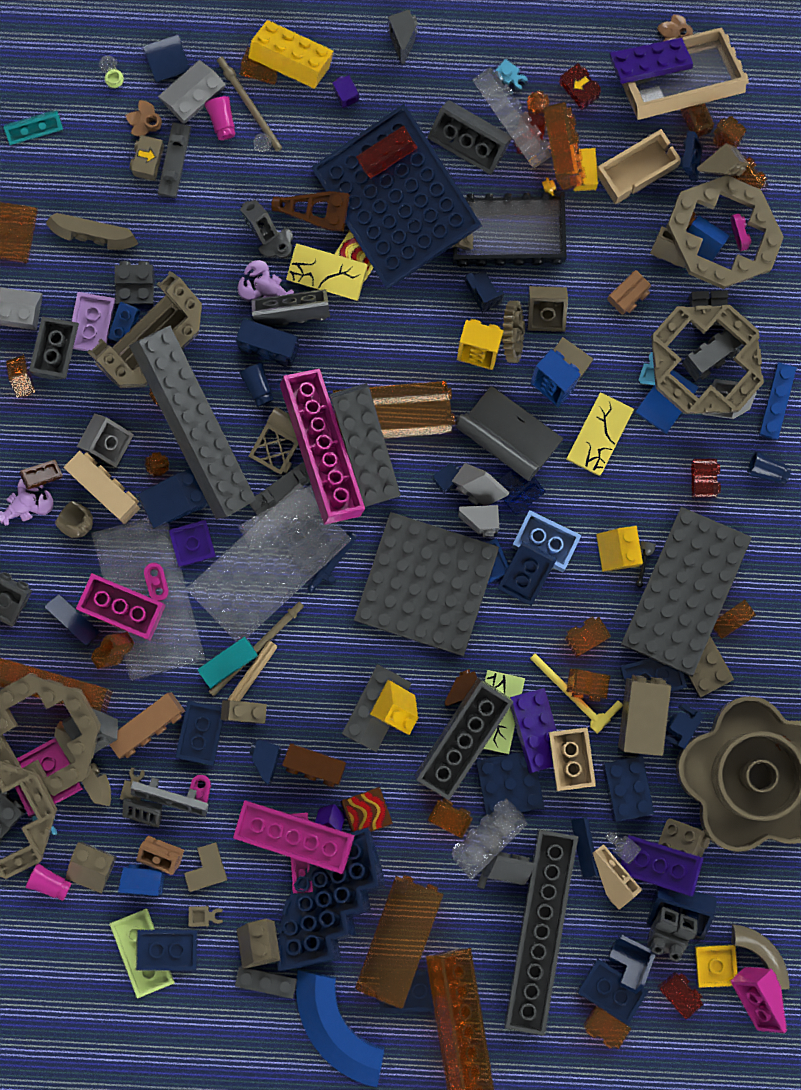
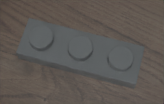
M239 966L235 987L293 999L297 978L251 968L242 969V966Z

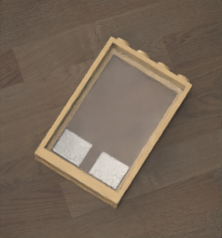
M722 28L682 38L693 61V69L622 84L637 120L746 92V84H748L747 73L743 72L741 61L737 60L735 49L730 45L729 36L724 33Z

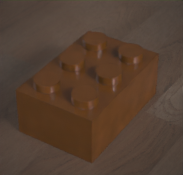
M290 743L282 766L286 767L285 771L296 775H298V772L305 773L304 777L316 781L317 778L324 780L323 784L335 787V784L340 785L347 763Z

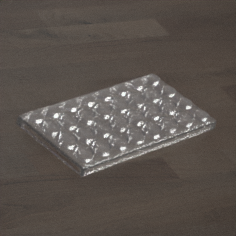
M298 483L195 579L186 590L237 642L243 637L247 638L352 539L336 522L324 525L317 501Z
M148 517L91 533L104 579L150 597L144 569L150 563H157L164 570L169 588L168 597L163 601H159L164 603L166 607L151 641L116 627L130 681L206 660L182 570L177 563L169 533V523L153 529ZM153 570L151 575L153 577L157 576L158 571ZM161 588L156 590L157 595H161L163 593V590Z

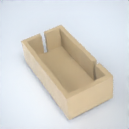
M662 129L598 166V179L615 205L629 197L631 193H636L678 168L681 158L673 146L668 150L670 141Z
M79 451L63 468L125 525L141 509L137 505L139 501L129 491L125 493V488L115 478L111 480V475L101 465L97 467L98 463L87 452L83 454Z

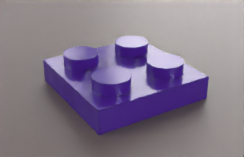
M206 520L169 530L179 568L216 557Z

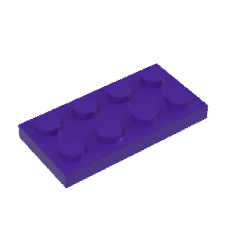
M682 37L610 53V60L620 84L693 69V61Z
M545 688L510 697L513 701L510 708L529 773L553 767L549 732H555L557 729Z
M629 835L621 865L632 878L693 896L704 858Z

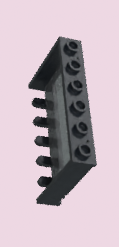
M561 192L560 197H549V193H542L541 197H531L530 193H524L522 197H512L511 193H506L504 197L493 198V194L489 193L485 195V198H474V194H467L465 199L479 219L482 227L473 232L472 250L467 251L453 247V264H457L459 267H466L468 264H476V266H486L487 264L504 266L506 263H513L515 266H522L525 263H532V265L539 266L543 265V263H551V265L565 263L567 258L565 192Z

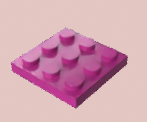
M56 738L17 758L22 768L38 760L47 776L70 764ZM78 782L56 795L50 794L54 804H57L83 790L81 783ZM16 786L15 789L28 816H35L21 786Z

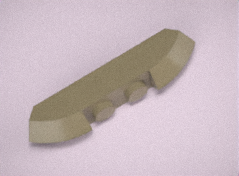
M60 213L53 214L46 222V225L56 235L70 241L75 237L80 241L92 240L98 245H105L106 243L107 249L110 250L127 249L138 244L133 233L128 228Z
M59 721L54 736L71 764L76 761L67 746V743L72 740L64 729L62 721ZM91 763L89 776L82 780L81 783L93 803L110 806L111 788L106 774L99 777V768L95 763Z

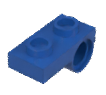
M120 302L108 338L118 342L136 324L140 310Z

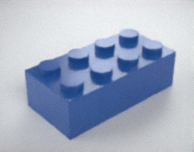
M551 349L536 365L530 384L559 408L574 391L581 374L574 364L571 363L569 365L564 360L565 357L559 351Z

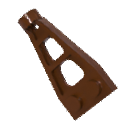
M328 191L291 197L274 196L271 208L272 211L284 213L325 230L344 232L350 195L348 193ZM297 202H308L305 214L294 211ZM315 203H328L325 218H319L312 214Z

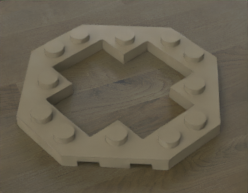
M728 175L681 191L666 226L669 234L671 233L675 240L674 244L680 257H683L688 274L721 289L770 272L784 238L762 190ZM719 195L752 208L753 210L747 225L764 232L754 261L737 254L731 269L698 256L697 254L703 239L686 232L696 203L713 210Z
M731 305L677 306L651 335L656 389L684 414L740 411L764 383L761 372V349H759L758 341L759 330ZM717 321L744 345L733 360L747 373L726 397L710 385L697 398L670 374L682 359L667 346L689 322L704 334Z
M30 673L0 690V761L39 774L51 795H56L89 776L91 759L94 756L97 744L96 738L100 731L101 723L81 689L64 686L62 683L50 679L46 680ZM36 692L46 709L63 700L82 734L67 743L76 761L49 776L46 775L38 760L22 768L3 735L5 732L18 726L9 708Z
M0 761L1 791L4 793L20 785L38 818L22 827L30 845L0 859V877L7 879L42 861L57 808L39 774Z

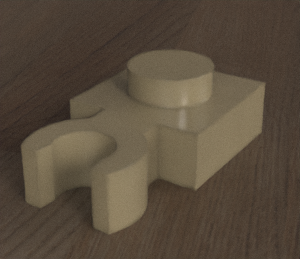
M135 768L130 769L129 775L131 780L124 781L120 795L121 800H124V798L141 800L140 797L131 795V786L133 781L139 783L144 778V770H141L140 776L136 777L134 775Z
M189 906V927L209 926V920L216 924L222 923L223 919H216L215 914L223 912V909L216 908L209 912V906Z

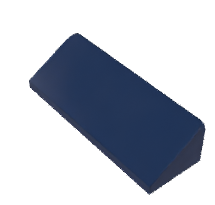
M59 594L44 606L49 613L87 647L101 633Z
M588 818L573 819L571 823L574 836H578L576 848L582 876L584 878L599 876L593 856L594 846Z

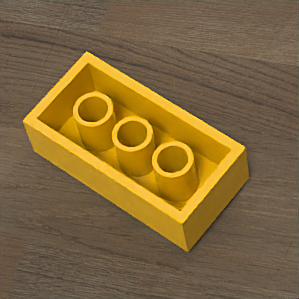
M267 20L251 40L248 58L315 89L330 68L334 51Z
M475 319L466 320L459 342L457 360L493 370L504 330L493 324L489 326L481 324L482 322Z

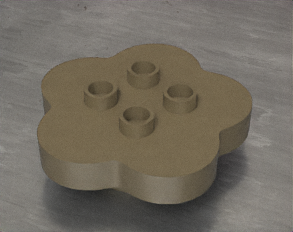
M747 696L734 699L719 710L708 733L692 738L686 748L680 750L676 760L677 779L683 790L699 803L701 826L707 837L715 845L723 849L739 852L751 850L767 839L787 844L801 843V721H788L784 719L774 705L759 697Z

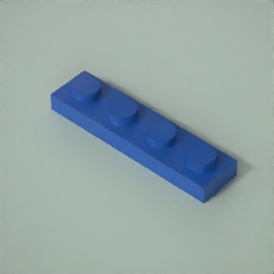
M780 362L777 363L759 431L760 436L778 440L797 367Z

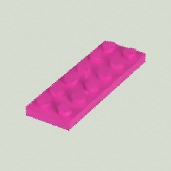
M244 800L233 838L343 874L355 835Z

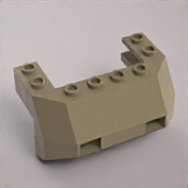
M171 271L167 273L168 276L161 283L158 282L156 284L165 296L113 347L100 339L98 341L99 344L87 352L97 362L95 365L119 388L146 387L148 385L129 345L160 329L171 326L183 350L199 334L202 303L182 279Z

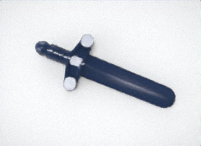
M354 532L346 534L321 567L316 563L311 564V569L316 573V577L308 586L309 592H313L322 580L332 584L335 583L336 579L330 573L355 542L357 536Z

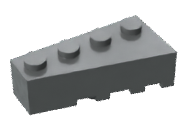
M724 329L722 333L719 332L713 336L707 345L704 343L694 353L688 354L682 365L695 381L700 378L704 380L711 374L710 370L714 367L718 369L724 365L727 357L731 356L733 358L736 356L743 344Z

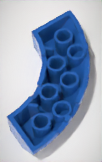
M298 970L296 982L298 1011L306 1034L313 1046L340 1073L362 1084L378 1087L384 1047L368 1042L358 1036L347 1024L338 1007L336 976Z

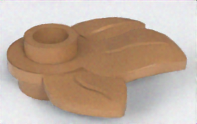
M672 15L671 22H663L657 27L658 32L665 37L664 41L693 35V29L686 24L685 18L680 15ZM687 31L686 34L681 35V32Z
M143 100L139 101V111L128 113L125 116L129 124L134 126L131 134L139 137L140 135L145 136L149 131L159 130L162 125V120L155 113L154 106ZM156 121L155 125H150L149 123Z

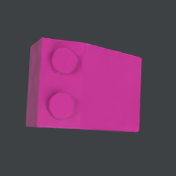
M744 967L730 982L758 1031L785 1033L787 1030L782 991L775 972L769 968Z

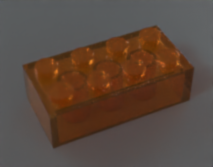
M565 102L543 107L555 176L562 190L584 185L586 172L581 162L583 155L578 146L580 139L575 129L577 123L571 107L568 108Z

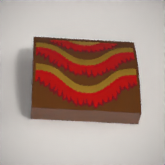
M380 787L341 800L351 833L367 827L372 832L393 824Z

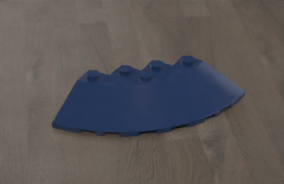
M368 827L350 833L355 836L343 874L310 864L309 871L307 872V868L305 869V876H299L296 880L294 887L297 891H308L312 881L313 892L293 893L292 890L282 910L281 924L278 927L280 961H277L278 971L341 960L338 940L356 936L353 916L371 912L368 892L386 888L382 866Z

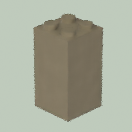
M632 675V678H626L618 747L623 752L663 756L671 685L667 684L666 680L651 677L650 681L644 678V676Z

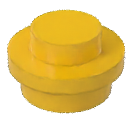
M548 177L545 181H542L545 193L553 196L557 188L554 180H550Z

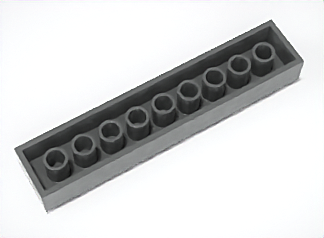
M171 326L160 329L129 345L215 519L228 517L254 502L256 498Z
M537 829L532 859L535 867L528 882L504 1022L505 1029L545 1036L578 836Z

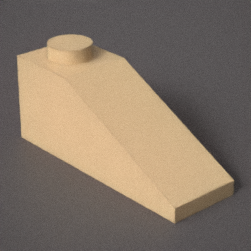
M603 844L593 852V856L605 893L612 904L620 910L639 894L642 889Z

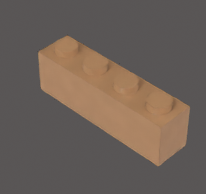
M172 692L166 693L118 730L117 740L109 745L118 758L126 757L128 759L136 753L135 749L138 746L144 747L151 742L150 737L154 734L160 735L167 729L166 725L170 722L174 724L182 718L181 714L185 710Z

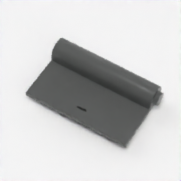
M490 386L469 414H460L455 421L458 430L527 481H530L563 441L560 435L492 386Z

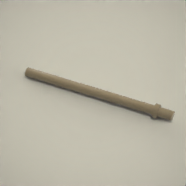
M298 602L292 609L289 608L287 610L288 613L253 646L256 653L293 617H297L296 614L304 607L301 602ZM243 667L211 688L209 693L215 696Z

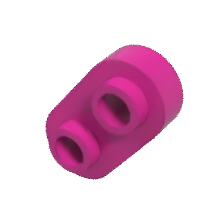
M739 213L731 215V226L738 249L740 251L748 250L749 245H751V237L745 230V217H741Z
M150 563L144 569L149 595L154 600L163 601L169 595L164 570L159 564ZM153 570L158 571V575L155 577L151 575ZM159 588L163 590L161 595L156 594V590Z
M197 775L192 779L190 789L197 790L196 800L208 803L211 781L205 775ZM200 781L205 783L202 789L198 787Z

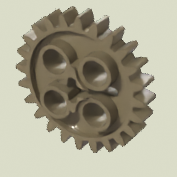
M520 301L507 302L506 310H504L502 342L504 343L503 349H505L504 355H506V360L509 363H518L523 353L525 321L523 320L524 315H522L523 309H521Z

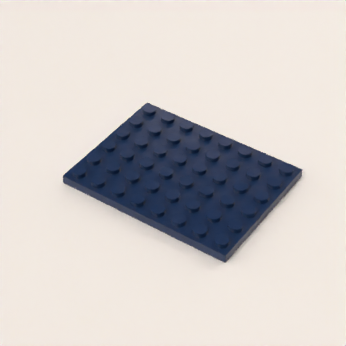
M405 104L311 167L326 192L333 191L350 195L345 223L387 289L482 227L479 219Z

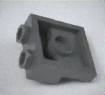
M121 261L119 265H115L116 306H119L120 302L128 305H154L153 265H150L147 261H140L138 265H131V262Z
M6 572L0 573V621L13 627L33 590L29 589V585L23 581L16 582L12 580V575Z
M1 789L0 840L25 814L22 810L24 806L16 799L14 801L8 797L10 793L8 791L3 793Z

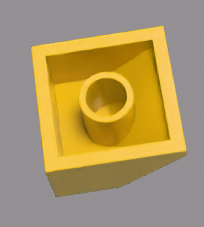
M637 526L617 528L596 534L602 572L639 567L643 564Z
M387 680L370 715L410 735L418 720L416 697L394 682Z

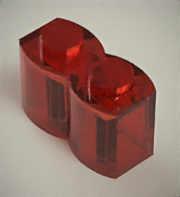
M693 459L691 461L692 498H716L721 493V483L717 481V475H720V463H717V459Z

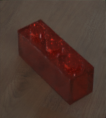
M402 126L356 156V158L371 179L418 147L405 126Z

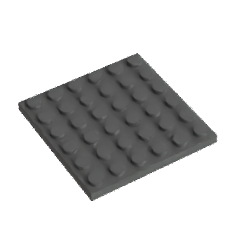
M390 512L354 621L464 657L500 547Z

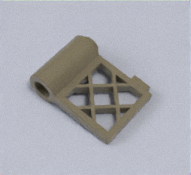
M278 407L274 408L249 454L250 458L280 475L283 472L287 473L292 465L289 461L299 445L289 413ZM270 429L276 433L277 440L267 443L265 435ZM290 440L294 442L291 450L283 452L281 441ZM278 443L281 453L271 456L268 445ZM265 446L268 457L260 459L255 456L257 449ZM282 455L284 463L278 469L273 466L271 458Z

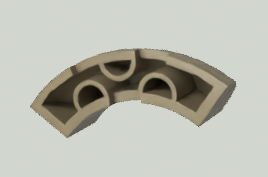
M732 924L731 944L745 947L755 953L761 959L765 968L772 969L775 972L781 989H789V976L786 964L774 944L761 933L751 928Z

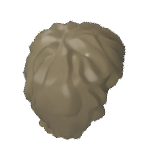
M71 501L61 511L55 521V525L65 535L71 538H80L92 529L93 516L88 508L80 503Z

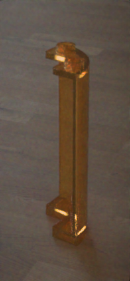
M446 381L369 387L384 439L452 433V425H455V415L451 414L450 399H452V390L447 387Z
M404 874L402 878L396 876L355 987L356 990L368 996L375 997L380 1001L403 1009L444 895L438 892V887L427 884L426 887L414 882L415 878Z

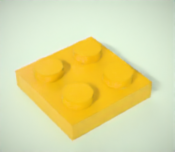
M735 945L695 947L698 987L733 986L730 981L738 974Z

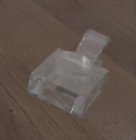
M611 831L605 836L608 841L616 846L613 852L627 864H630L641 850L627 836L621 839L616 833Z

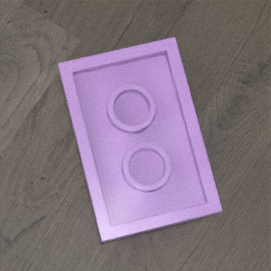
M82 292L77 293L72 322L79 323L73 349L82 351L92 350L99 344L98 341L100 339L107 344L115 307V298Z

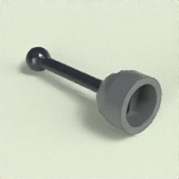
M645 541L640 543L641 553L644 557L639 580L636 582L638 588L643 586L642 580L647 557L654 553L656 547L654 543Z

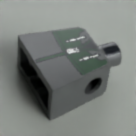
M256 199L242 204L240 211L247 225L263 246L279 235L268 212ZM257 223H264V227L261 229Z

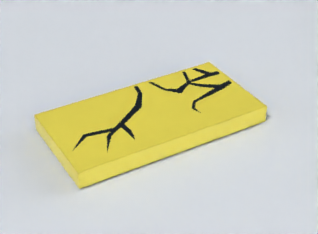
M296 243L286 280L319 290L326 289L329 293L358 301L368 264Z
M600 392L566 460L601 476L634 409Z

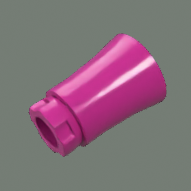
M224 96L207 101L204 105L209 113L218 139L233 138L235 136V126L230 108V98Z
M38 863L28 880L26 888L49 895L55 899L57 897L64 901L72 883Z

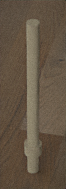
M223 57L218 58L217 62L224 71L223 75L227 80H230L276 152L282 149L281 144L238 81L235 71L232 67H229Z

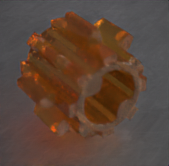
M538 91L528 95L526 105L529 112L532 111L533 115H539L548 111L550 101L548 95H544L543 91Z
M161 452L152 453L149 457L145 458L146 471L149 474H153L154 477L162 476V474L169 470L168 457L165 454L161 455Z

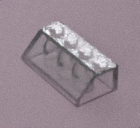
M507 798L504 801L498 802L494 807V812L490 816L488 814L484 816L480 821L481 825L477 829L473 828L466 835L467 839L463 843L459 842L452 849L453 859L471 880L528 824L524 815Z

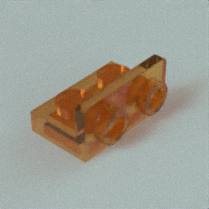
M248 47L241 61L240 75L275 85L278 71L248 58L250 47Z
M742 155L749 165L745 167L746 171L744 173L731 177L760 190L763 187H767L768 183L766 180L768 178L762 171H757L754 167L757 164L750 156L747 158Z

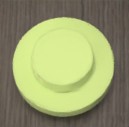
M112 69L106 73L105 82L109 87L118 88L123 84L124 77L119 70Z

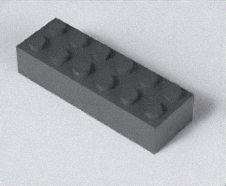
M367 383L330 394L364 506L367 507L401 496Z
M477 678L414 774L416 780L447 800H450L513 704L512 699L482 679Z

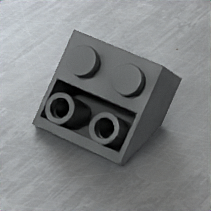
M494 850L493 854L487 853L483 877L526 885L535 867V863L529 862V857L513 854L512 858H510L511 854Z

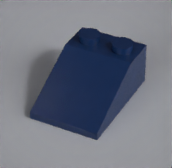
M191 469L175 474L138 494V498L153 529L204 509L208 504Z

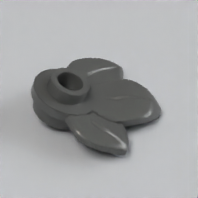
M287 227L281 232L277 230L279 235L258 248L260 253L266 257L288 258L293 250L291 245L293 234Z

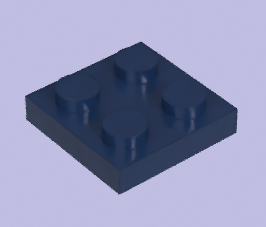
M688 131L687 138H684L683 141L685 152L684 156L681 157V167L691 181H698L699 171L697 167L701 164L703 145L695 131Z

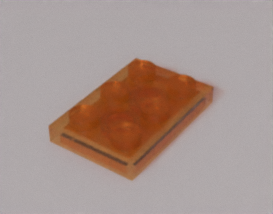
M0 202V259L28 263L38 213L36 207Z

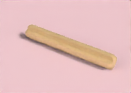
M271 641L266 643L228 700L241 701L277 649L276 644Z

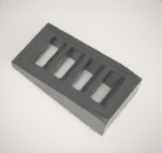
M124 798L122 816L150 826L159 827L162 820L163 804ZM129 806L132 807V812L128 811Z

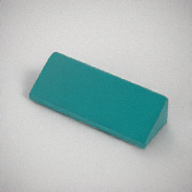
M58 110L6 124L4 125V130L9 145L63 130Z
M243 637L197 670L211 689L256 658L258 654L250 641Z

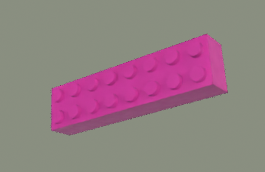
M320 368L283 376L280 388L324 525L360 517L365 510V506Z

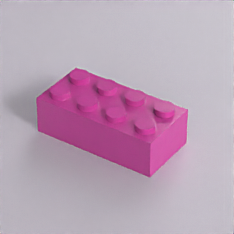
M91 573L76 610L151 641L166 605Z

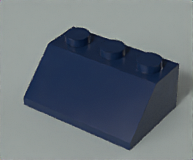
M657 886L647 918V924H653L663 906L678 912L679 916L684 914L698 920L697 934L694 938L704 940L716 914L717 897L694 891L693 896H689ZM665 914L664 919L671 920L672 917ZM683 922V926L689 927L690 923Z

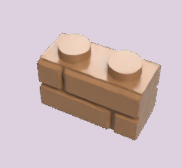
M635 270L608 296L607 300L622 315L626 312L631 313L637 307L635 303L639 299L643 301L650 294L651 284Z
M148 836L140 845L136 861L173 875L181 864L184 850Z

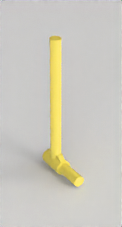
M536 653L530 658L592 720L590 728L596 734L623 707V704L617 701L605 714H596Z

